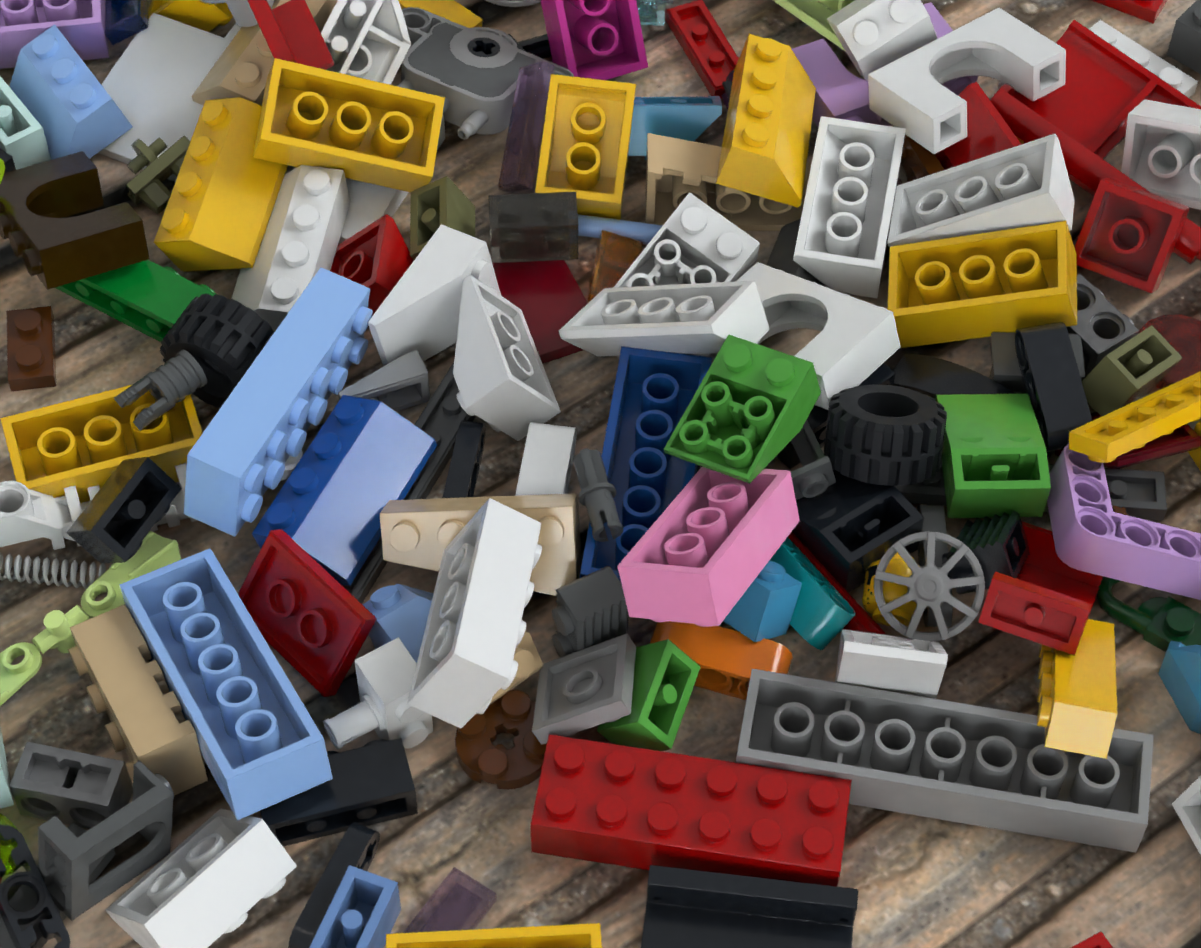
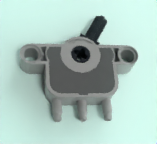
M408 7L402 9L411 46L402 61L401 82L397 86L445 97L442 115H444L445 121L460 126L457 134L461 139L466 140L475 133L482 135L500 133L507 129L523 111L545 120L551 74L574 77L570 70L544 59L551 57L547 34L517 42L510 34H506L501 30L489 27L467 28L420 8Z

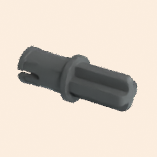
M584 448L573 458L581 492L578 494L579 502L586 506L593 538L599 542L608 541L604 523L607 522L612 538L616 539L623 533V526L620 523L613 499L616 496V488L608 481L601 453L597 449L589 450Z

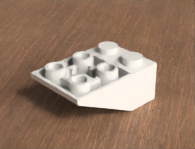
M689 192L613 288L735 282L757 260L760 242Z

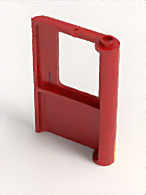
M1073 20L1063 36L1056 42V44L1066 49V82L1064 86L1033 102L1006 83L1000 87L990 101L1021 144L1056 134L1061 145L1069 180L1093 197L1100 179L1107 177L1149 192L1104 160L1125 138L1128 113L1144 99L1201 109V106L1088 28ZM1186 218L1173 253L1190 265L1196 259L1201 261V227Z

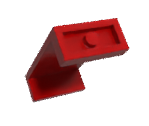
M1021 521L1030 555L1026 558L1027 561L1023 564L1022 571L1018 574L1017 579L995 571L978 623L1075 656L1103 576L1079 571L1063 563L1056 553L1052 531Z

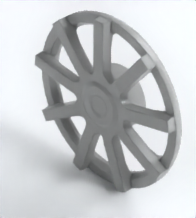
M918 532L900 539L885 552L875 573L874 594L882 616L896 631L911 639L940 641L949 639L962 632L976 618L984 599L985 579L978 559L963 542L940 532ZM927 540L926 564L919 566L905 549V546L917 541ZM936 540L947 543L957 549L942 567L935 565ZM896 553L901 556L911 569L912 575L910 577L885 572L888 563ZM965 556L975 576L950 579L948 572ZM883 581L905 585L908 587V592L886 603L883 595ZM976 585L975 598L971 607L950 594L952 588ZM910 601H914L916 608L908 627H906L890 611ZM944 602L966 615L960 622L948 629L941 610V604ZM926 608L932 609L939 632L916 631Z

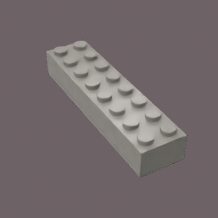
M752 669L736 763L851 780L849 804L1136 853L1148 826L1154 735L1114 728L1108 756L1105 759L1045 747V727L1037 726L1036 715Z

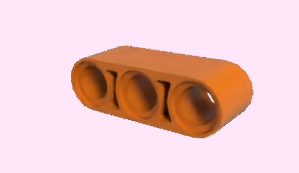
M657 622L649 643L669 639L701 667L694 686L743 700L747 698L752 669L788 674L793 659L790 650L780 643L765 638L759 642H753L741 632L721 626L700 627L692 623Z

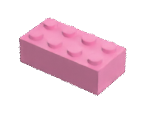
M701 467L617 566L629 617L651 619L654 622L692 623L700 627L719 626L800 521L791 472L789 470L763 469L749 484Z

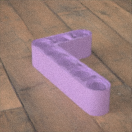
M1067 444L1049 473L1051 490L1047 500L1055 550L1062 562L1079 571L1201 600V534L1113 512L1104 464L1089 460L1088 455L1070 450L1069 444Z

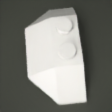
M338 0L321 32L335 62L334 66L327 70L391 85L411 46L399 0Z

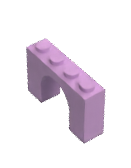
M931 2L923 4L930 16L937 38L953 31ZM824 38L792 49L816 87L812 119L817 127H819L821 116L891 126L889 122L869 109L868 81L849 72ZM978 76L959 77L942 85L956 95H959L969 84L977 82Z

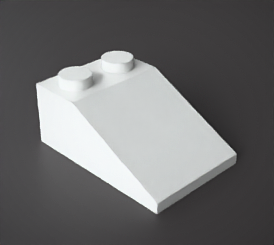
M442 224L439 226L368 321V326L383 366L414 350H418L424 362L456 343L463 279L467 276L472 275L501 295L485 241Z
M472 275L467 276L463 279L453 368V375L459 389L457 400L468 415L478 416L486 421L496 432L502 431L519 441L527 436L530 422L544 424L561 411L522 310Z
M841 629L835 682L936 699L946 669L948 654L938 641H925Z

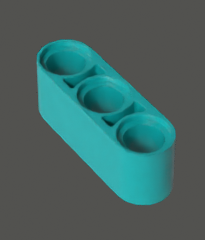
M787 537L769 561L780 564L785 568V573L802 583L789 624L810 645L819 650H824L839 634L841 629L855 616V611L790 538Z

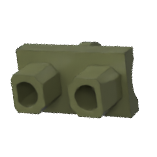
M185 135L158 158L157 156L167 148V145L161 138L155 140L150 146H147L140 139H137L131 145L138 156L127 164L128 168L136 174L147 166L126 184L130 191L127 195L136 205L142 201L157 214L166 208L171 192L162 182L172 174L176 177L179 174L190 144L189 139Z

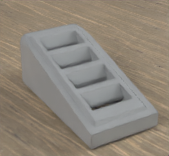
M414 350L338 392L339 400L343 395L383 402L394 411L419 405L430 400L428 371L418 350Z

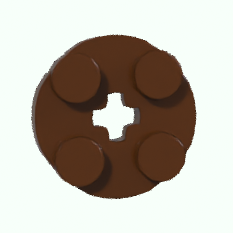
M511 690L490 704L483 714H476L462 728L457 727L455 736L457 759L463 771L471 779L480 784L481 780L489 784H497V789L510 790L526 786L540 777L547 743L541 745L532 732L536 703L530 700L527 693L521 690ZM500 733L516 736L513 739L514 747L507 750L504 745L498 744L494 746L491 742H494L497 739L496 735Z

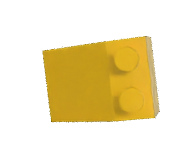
M551 74L535 188L536 213L548 214L549 210L621 220L636 84Z

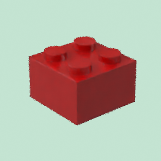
M1108 177L1100 179L1074 247L1077 266L1152 294L1159 288L1190 207Z

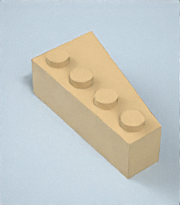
M578 493L389 500L380 512L383 560L439 572L444 549L484 503L491 498L542 523L537 543L542 546V552L531 572L530 582L534 583V592L556 596V589L580 579L582 554Z

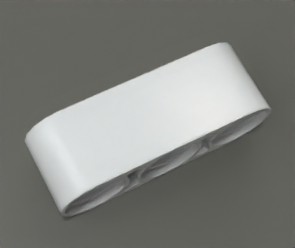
M530 422L515 496L568 494L575 455L577 428Z

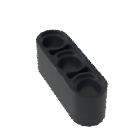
M1063 322L1016 329V356L1026 394H1028L1046 446V452L1063 450L1069 444V431L1092 421L1067 328Z

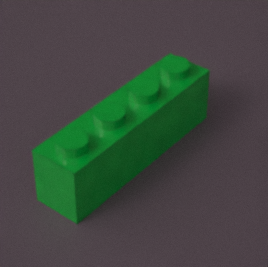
M150 260L55 287L159 342L163 340L195 297H200L202 294H209L211 296L216 294L210 287L204 284L198 285L180 276L171 267H162Z

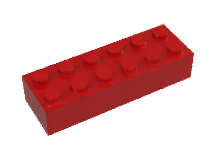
M549 734L531 819V852L649 870L650 865L838 887L851 780Z

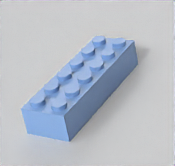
M322 267L318 270L187 454L185 515L234 537L246 521L252 523L255 520L263 503L262 496L268 488L274 490L278 486L285 470V462L289 456L297 457L306 440V431L311 424L317 426L320 423L327 409L328 398L332 393L339 394L338 392L342 390L347 380L349 367L352 363L358 365L366 353L368 340L364 338V332L373 314V310L368 308L370 288Z
M211 548L119 584L125 605L147 643L152 658L150 661L156 659L163 672L169 691L174 692L181 705L185 721L189 720L196 732L201 755L237 821L333 779L322 734Z

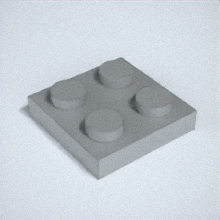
M628 634L543 663V668L540 669L532 727V732L541 745L547 743L549 734L571 737L577 732L603 723L614 722L623 716L631 714L636 646Z

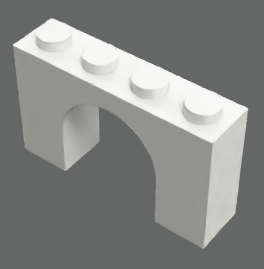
M997 8L868 74L869 109L894 127L905 128L907 136L931 153L936 154L967 137V101L942 84L964 76H986L1000 80L1005 84L1008 83L1014 90L1034 102L1065 85L1066 49L1001 8Z
M759 262L736 280L755 281L770 328L757 344H760L774 334L790 329L808 328L821 331L795 355V357L813 362L821 390L815 405L828 410L829 402L834 394H838L844 389L859 386L901 347L893 311L887 310L884 307L873 305ZM711 353L704 357H712L713 363L718 353Z

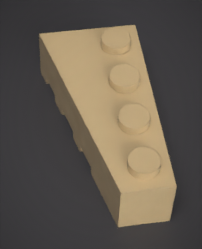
M647 134L646 223L664 225L689 192L743 231H780L786 224L801 219L812 163L806 164L802 202L800 207L797 208L716 184L721 146Z
M121 605L70 627L76 645L68 649L70 658L78 675L81 676L88 673L93 683L87 686L86 690L97 714L106 711L111 720V723L104 726L115 752L117 753L125 749L130 759V762L125 764L132 787L134 764L138 761H141L153 774H161L171 785L174 796L208 781L196 732L190 721H185L181 705L174 692L169 691L163 672L156 659L149 662L152 658L147 643L126 605Z

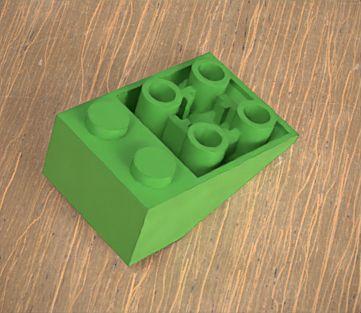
M728 334L664 447V452L750 484L801 431L819 398L821 390L813 362Z
M1028 394L936 395L935 401L941 403L944 411L947 412L942 450V467L948 518H985V516L993 517L995 514L1001 517L1004 512L1011 515L1013 510L1018 512L1020 517H1042L1051 490L1046 446Z

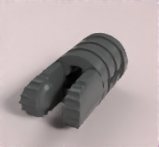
M186 350L179 351L175 357L166 361V364L159 366L154 372H149L114 398L118 405L124 408L133 404L148 391L157 402L142 410L133 421L140 431L175 407L176 403L181 402L187 395L195 392V389L207 384V378L203 369Z

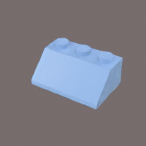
M55 24L20 49L9 87L43 127L52 160L81 151L90 159L133 127Z

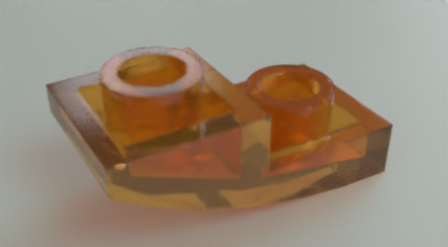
M605 230L601 231L596 247L595 266L589 279V302L604 288H613L642 252L643 242Z

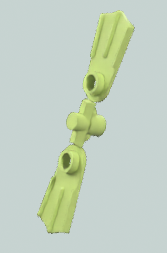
M149 531L142 540L140 549L133 557L126 562L112 563L111 567L84 591L81 597V607L76 605L65 614L60 610L50 611L43 620L46 629L32 639L33 644L20 642L0 653V706L39 671L42 664V654L49 649L55 648L61 653H69L68 649L76 646L70 627L125 604L119 584L182 560L177 540L165 538L153 531ZM108 593L103 600L95 601L99 594ZM25 655L20 663L12 665L16 657Z

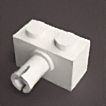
M399 637L355 660L360 703L323 721L324 728L337 749L343 748L347 743L372 730L376 732L380 739L390 741L402 738L403 746L407 749L419 745L426 739L428 734L433 732L432 715L407 704L417 663Z

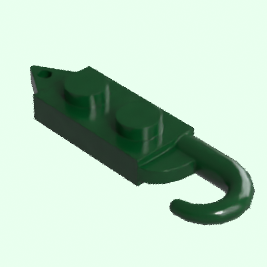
M1103 576L1096 597L1101 609L1110 617L1144 635L1143 640L1164 652L1167 651L1170 641L1181 642L1186 646L1201 645L1200 613L1170 596L1168 598L1161 596L1150 598L1143 602L1136 610L1113 595L1112 587L1121 581Z

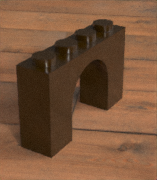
M83 151L4 173L0 184V235L2 239L9 238L15 256L17 258L23 257L30 276L37 275L47 290L150 259L143 220L127 202L88 214L64 218L104 206L97 167Z

